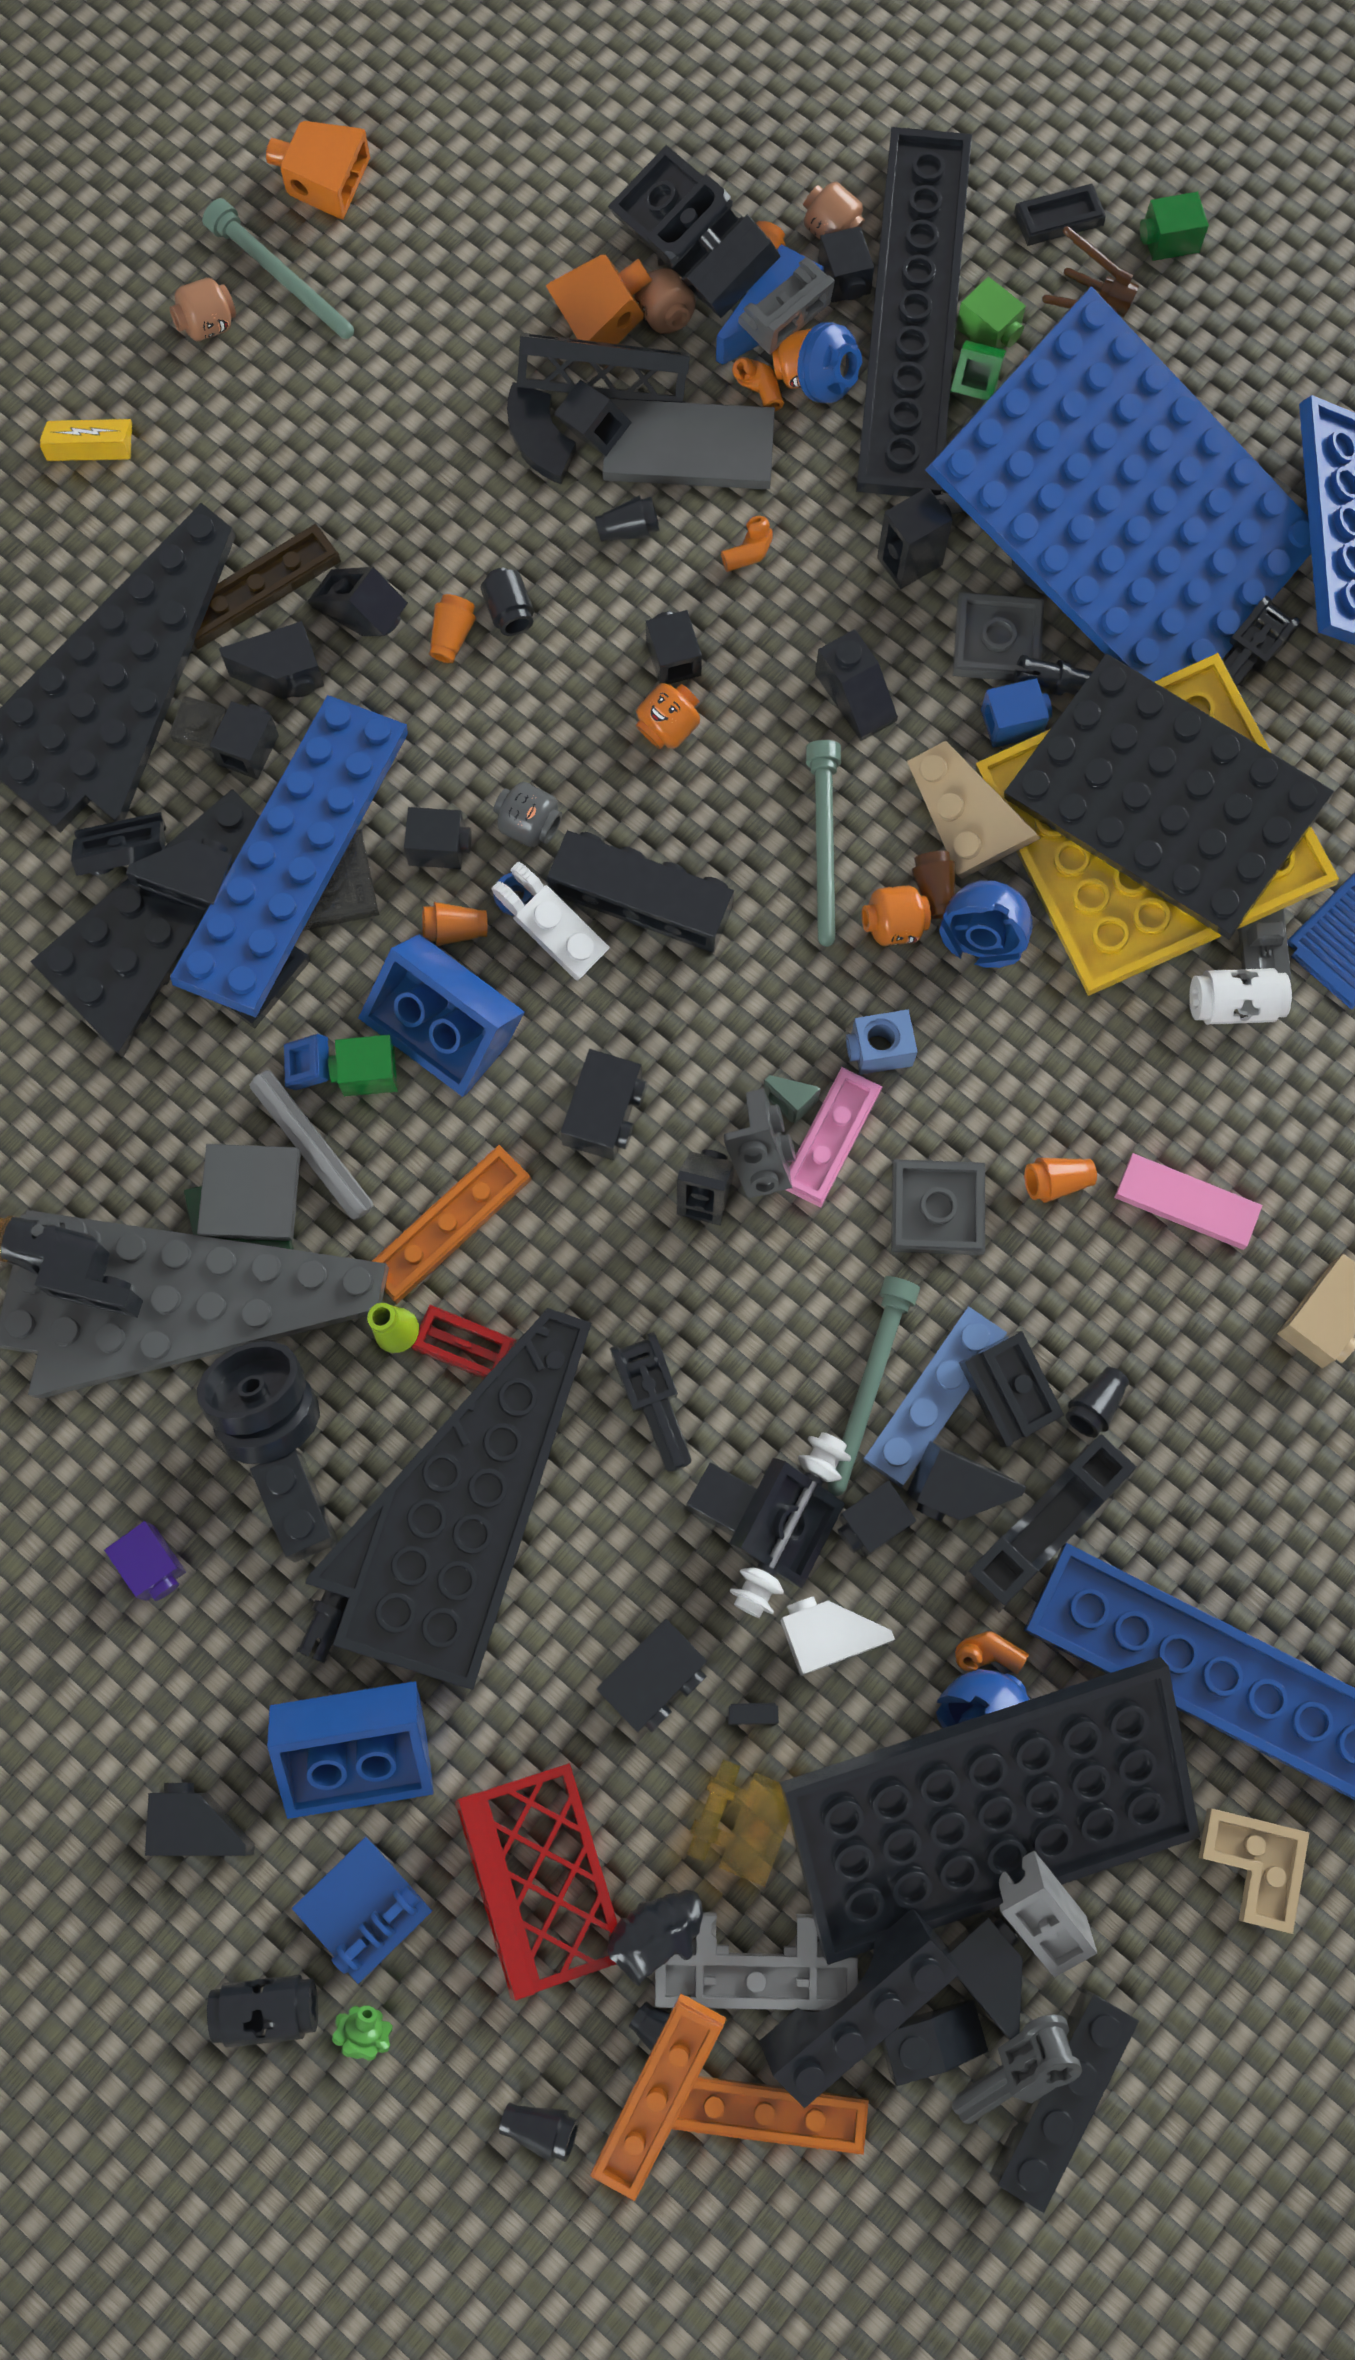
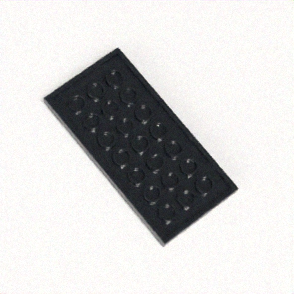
M1161 1657L780 1782L821 1951L827 1965L873 1950L874 1941L912 1908L932 1929L999 1907L1003 1903L999 1887L1001 1874L1006 1872L1014 1884L1019 1883L1025 1876V1871L1022 1868V1859L1033 1851L1037 1853L1061 1885L1200 1838L1169 1666Z

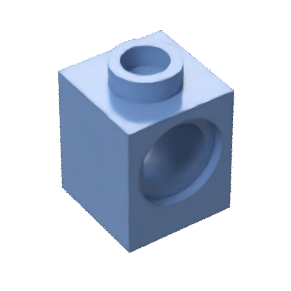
M909 1009L855 1018L851 1034L846 1035V1047L850 1062L857 1061L860 1075L913 1066L917 1055V1047ZM874 1036L884 1037L890 1042L891 1047L886 1050H877L869 1044L868 1039Z

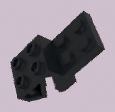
M667 145L662 148L608 206L614 216L658 254L669 269L677 272L682 277V280L691 288L693 294L720 318L781 257L772 241L748 214L738 218L731 210L733 201L723 187L707 174L704 176Z

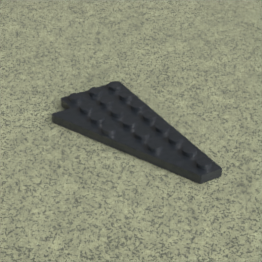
M202 503L0 708V782L60 833L90 802L114 822L125 820L192 650L196 634L201 627L236 537L233 528Z
M547 1308L307 1576L305 1584L348 1598L332 1644L333 1646L470 1690L474 1689L587 1340L591 1322Z

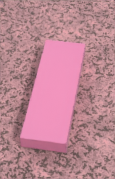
M841 1067L796 1154V1161H792L789 1167L792 1188L786 1189V1191L820 1208L822 1207L882 1090V1086Z
M1132 1153L1114 1196L1118 1200L1242 1250L1249 1244L1263 1206Z

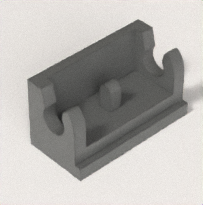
M807 257L799 262L800 266L793 272L792 276L758 304L749 303L744 307L745 312L739 316L738 323L769 355L788 336L800 330L830 305L835 280L830 275L827 276Z

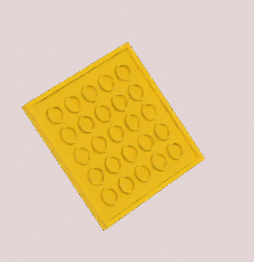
M1219 653L1155 681V683L1271 752ZM1050 729L977 762V773L1004 799V791ZM1004 799L1041 837V839L1016 852L1088 996L1222 936ZM1310 827L1237 929L1337 885L1339 877L1312 827Z

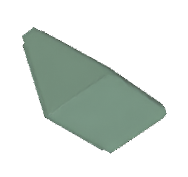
M771 1075L764 1080V1090L769 1102L772 1105L778 1104L781 1113L791 1123L798 1122L819 1099L821 1089L817 1086Z

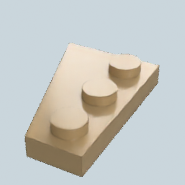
M947 741L907 761L945 849L949 851L950 860L955 861L956 874L961 879L1041 839Z

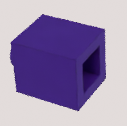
M143 1521L104 1549L134 1596L148 1601L150 1598L158 1601L169 1595L179 1586L177 1579L186 1573V1570L157 1528L146 1521Z

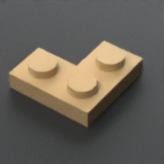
M1207 1808L1198 1858L1247 1870L1239 1921L1293 1934L1309 1832Z

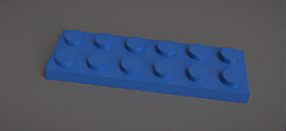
M1311 395L1299 403L1318 633L1355 645V413Z

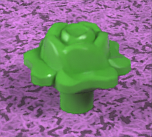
M353 2006L349 2009L348 2014L343 2013L336 2016L335 2024L337 2029L333 2034L332 2041L334 2044L342 2046L344 2056L355 2059L364 2058L367 2061H372L376 2058L377 2052H388L390 2048L388 2037L392 2032L393 2025L388 2021H382L383 2014L381 2011L371 2006H362L361 2008Z

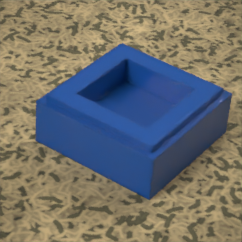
M314 1034L284 1044L286 1088L299 1090L330 1080L328 1037Z

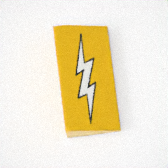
M131 419L47 421L40 438V448L47 461L131 459L132 421Z

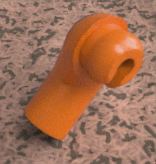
M747 357L738 358L732 367V373L737 382L759 393L763 407H774L775 411L781 409L784 401L774 370L762 362Z
M764 516L752 517L746 524L748 532L743 544L721 551V558L726 572L758 563L764 559L773 540V530L770 528L767 518Z
M986 1631L965 1638L958 1644L955 1650L957 1665L967 1672H972L981 1666L997 1662L1013 1673L1018 1674L1029 1656V1653L992 1631Z

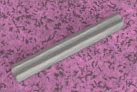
M266 1070L253 1077L249 1084L252 1092L293 1145L300 1149L301 1155L348 1216L353 1220L364 1217L373 1207L372 1200L274 1074Z

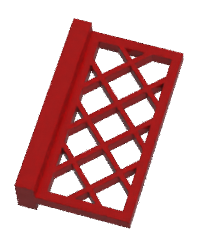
M570 1763L455 1800L457 1813L510 1999L517 2001L544 1989L616 1965L609 1958V1955L593 1959L578 1951L590 1923L607 1931L609 1937L618 1923ZM562 1776L568 1797L558 1815L534 1802L543 1782ZM534 1786L529 1798L516 1792ZM507 1794L525 1804L512 1830L494 1821L488 1800ZM570 1806L575 1823L565 1819ZM530 1808L555 1820L543 1847L517 1834ZM561 1824L579 1833L582 1847L573 1864L548 1851ZM497 1830L509 1836L503 1848L501 1847ZM514 1840L539 1853L526 1880L508 1871L505 1857ZM545 1856L570 1870L557 1897L532 1884ZM584 1856L586 1857L590 1873L579 1867ZM576 1873L592 1881L597 1895L588 1913L563 1900ZM511 1880L522 1885L517 1898ZM528 1889L554 1902L540 1930L522 1920L519 1907ZM599 1905L605 1923L594 1917ZM559 1906L584 1919L572 1946L546 1933ZM526 1930L537 1935L532 1947H530ZM545 1939L567 1951L568 1954L558 1973L539 1979L534 1957L542 1940ZM574 1956L587 1962L568 1969Z

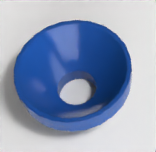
M822 322L814 326L803 340L798 357V378L802 391L810 400L818 403L837 402L857 382L859 369L862 365V355L849 329L833 322ZM846 354L845 371L842 377L840 364L843 356Z

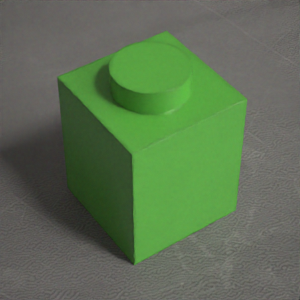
M988 276L961 302L956 329L972 342L999 349L1005 346L1010 348L1017 342L1024 330L1022 321L1026 305Z

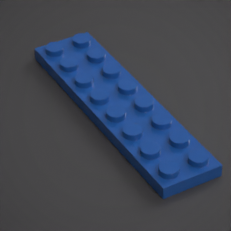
M327 695L225 877L214 905L210 904L170 976L173 986L256 1018L408 735L407 724Z
M1068 1543L1064 1544L1023 1630L1024 1632L1106 1674L1161 1657L1169 1666L1177 1710L1355 1800L1354 1687Z

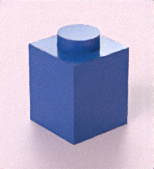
M1037 678L986 690L981 713L992 748L1022 742L1045 731L1048 720L1052 718V705L1048 694L1041 692Z

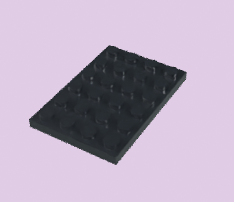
M1106 653L1004 791V799L1230 940L1329 803L1334 790Z

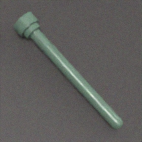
M218 198L209 204L202 218L203 225L216 237L231 238L341 338L349 339L353 336L354 327L240 225L241 221L234 207L223 198Z
M817 740L806 745V765L811 768V773L815 775L818 942L822 946L828 947L835 942L833 775L841 764V745L832 740Z
M885 1276L879 1293L883 1298L881 1306L884 1307L883 1315L842 1439L847 1445L844 1452L851 1457V1461H839L836 1470L841 1475V1480L828 1482V1490L834 1496H840L846 1491L902 1314H907L909 1307L915 1306L920 1291L918 1285L898 1277Z

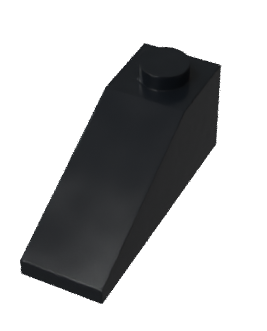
M708 1149L702 1150L701 1154L690 1151L677 1177V1215L721 1226L735 1172L733 1162L728 1161L727 1155Z

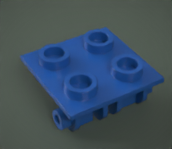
M367 1836L292 1907V1910L334 1956L332 1958L334 1965L343 1974L348 1972L357 1984L433 1911Z

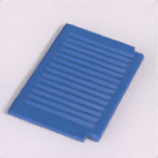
M1355 872L1287 940L1288 946L1295 950L1291 957L1351 1010L1355 1007Z

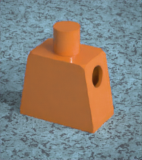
M303 121L299 123L290 143L271 138L267 145L266 161L268 164L281 167L286 192L300 201L344 220L370 160L365 130L355 127Z
M599 255L546 285V288L577 339L618 344L644 317V312L633 295L653 280L639 258L621 272H618L606 255Z

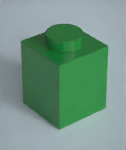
M1198 191L1150 200L1145 219H1142L1140 222V238L1143 245H1148L1152 261L1200 253L1209 225Z
M966 340L961 349L951 391L988 400L996 391L1006 350Z
M390 1035L335 1040L336 1055L328 1056L329 1076L331 1083H338L344 1097L398 1092L395 1047Z

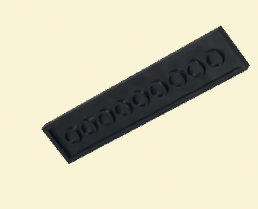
M891 127L856 492L911 497L929 487L934 495L941 494L942 487L925 469L946 445L972 134Z

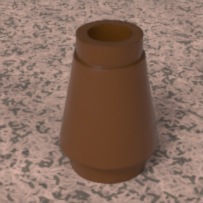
M933 851L914 858L915 867L912 869V873L920 894L926 896L929 901L931 919L943 918L949 901L955 895V861L950 860L949 851Z

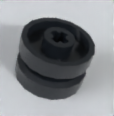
M274 1341L251 1342L233 1348L211 1364L203 1373L197 1387L198 1404L206 1419L213 1426V1432L221 1447L231 1459L244 1464H264L285 1457L303 1445L315 1431L320 1417L319 1402L312 1387L305 1380L304 1371L296 1355L288 1346Z

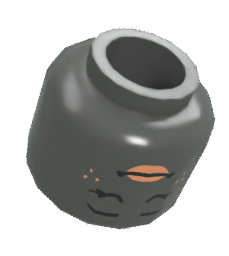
M520 782L511 790L503 789L493 809L498 814L497 826L499 831L511 839L532 848L542 842L548 844L556 834L562 820V812L558 811L557 798L527 782Z

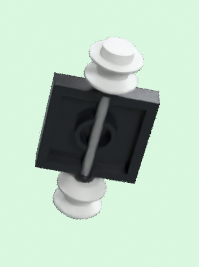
M822 1432L819 1438L808 1437V1441L814 1447L811 1454L798 1456L803 1470L806 1471L804 1474L786 1461L773 1457L729 1542L730 1545L758 1563V1568L750 1567L740 1570V1573L746 1580L742 1589H730V1592L737 1597L734 1605L752 1616L760 1618L763 1611L770 1614L774 1613L768 1601L772 1594H783L784 1591L779 1581L773 1576L777 1575L789 1584L803 1588L845 1505L844 1502L821 1487L823 1481H840L842 1477L836 1470L839 1461H851V1457L844 1452L847 1445L830 1434Z

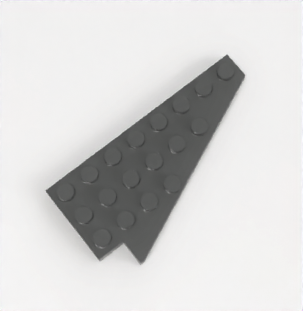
M26 1210L25 1215L82 1220L86 1225L87 1233L92 1235L110 1253L104 1276L116 1277L131 1283L130 1289L143 1300L138 1318L51 1297L35 1286L37 1274L13 1264L0 1315V1348L37 1354L28 1395L42 1399L227 1352L251 1342L271 1341L365 1317L372 1306L383 1301L389 1267L386 1263Z

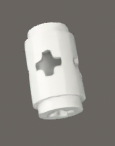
M1274 968L1205 971L1201 976H1194L1191 981L1190 1009L1194 1020H1203L1206 1025L1276 1022L1279 1017H1287L1291 1009L1292 990L1289 976L1286 973H1278ZM1240 975L1241 979H1247V982L1243 984L1240 978H1233V976ZM1235 1009H1238V1012L1242 1015H1248V1017L1240 1018L1239 1014H1234Z

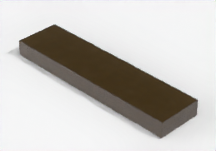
M316 523L217 583L201 627L195 637L194 645L197 650L341 562L339 553Z

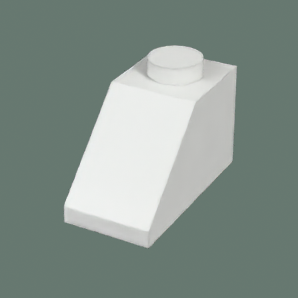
M814 1596L787 1606L790 1615L782 1617L780 1620L800 1676L895 1640L892 1630L830 1601L817 1604Z

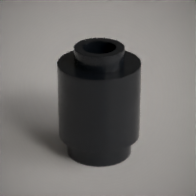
M497 568L488 573L480 586V590L494 626L500 629L501 633L505 636H515L527 631L534 622L532 618L534 609L520 573L508 568Z

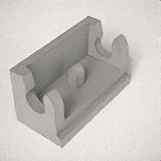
M1033 1851L1022 1859V1868L1025 1871V1876L1019 1883L1014 1884L1006 1872L1001 1874L999 1887L1003 1903L999 1907L1004 1917L1055 1978L1096 1955L1097 1950L1087 1916L1037 1853Z

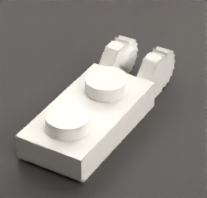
M517 862L510 871L514 878L534 897L524 906L513 890L500 881L491 888L493 894L515 916L513 919L578 981L610 947L547 885L543 886L540 879L522 863Z

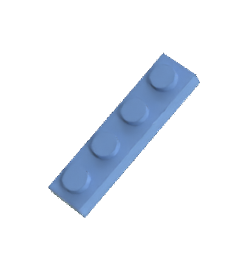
M968 1306L863 1461L902 1488L922 1459L929 1441L933 1442L970 1388L959 1362L974 1356L982 1349L1003 1339L1007 1332Z

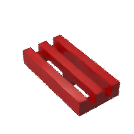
M429 1305L419 1327L418 1337L411 1348L414 1351L484 1379L492 1369L425 1342L426 1337H432L494 1363L492 1369L516 1344V1340L448 1311ZM434 1319L502 1346L499 1354L433 1327Z

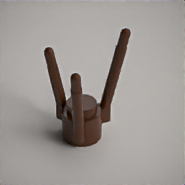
M1069 226L1064 227V235L1115 278L1106 276L1102 283L1071 268H1065L1064 275L1089 288L1092 286L1112 309L1124 318L1139 288V285L1131 282L1133 274L1120 269ZM1044 295L1042 297V301L1046 304L1069 309L1077 301L1052 295Z

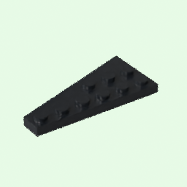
M231 789L169 842L165 849L187 839L199 843L202 842V839H210L228 848L227 853L232 854L235 861L260 816ZM127 878L30 962L113 1050L123 1058L130 1047L129 1041L140 1023L144 1024L152 1011L150 1006L162 986L167 985L171 980L170 976L206 911L132 885Z

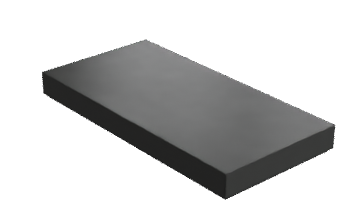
M610 399L632 423L608 455L604 456L603 481L770 489L774 407Z

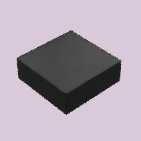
M776 1703L731 1704L728 1707V1725H777L779 1723L778 1706H776Z

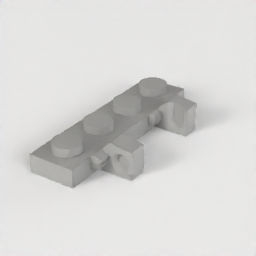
M703 1912L700 1933L696 1936V1939L692 1940L693 1954L691 1959L684 1960L679 1955H674L667 1963L656 1969L655 2007L673 2008L680 1993L707 2008L795 2010L799 2008L801 2010H825L843 2000L858 1985V1958L853 1956L827 1965L820 1943L817 1942V1931L812 1914H796V1946H783V1954L729 1953V1945H717V1913Z

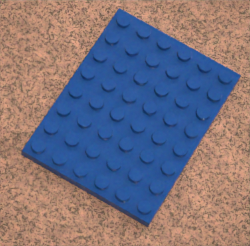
M1092 286L1076 301L925 469L1105 655L1107 653L1153 682L1216 653H1219L1221 659H1223L1233 647L1230 643L1231 637L1249 617L1258 603L1265 596L1273 599L1311 554L1308 516Z

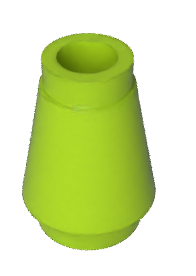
M377 1303L368 1312L367 1320L376 1343L384 1351L400 1353L409 1349L415 1343L419 1334V1323L415 1315L409 1310L387 1303Z

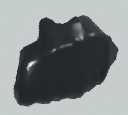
M682 1890L679 1893L667 1894L663 1898H656L653 1901H644L639 1903L635 1910L630 1911L627 1918L620 1919L609 1937L607 1950L609 1958L625 1972L634 1984L640 1986L647 1976H650L656 1969L667 1963L674 1955H679L684 1960L691 1959L693 1954L692 1940L700 1933L703 1919L702 1902L698 1893L694 1890Z

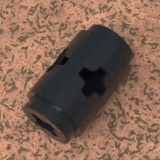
M301 1975L229 1982L222 1984L221 1989L211 1990L207 2002V2024L211 2042H223L227 2048L303 2039L305 2033L316 2032L318 2025V1996L314 1980H303Z

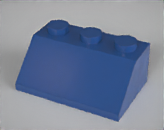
M418 934L390 949L358 1019L378 1034L390 1035L395 1047L463 1097L468 1094L507 1047L525 1011L421 934Z
M416 1681L270 1705L267 1748L287 1819L434 1794L425 1719Z

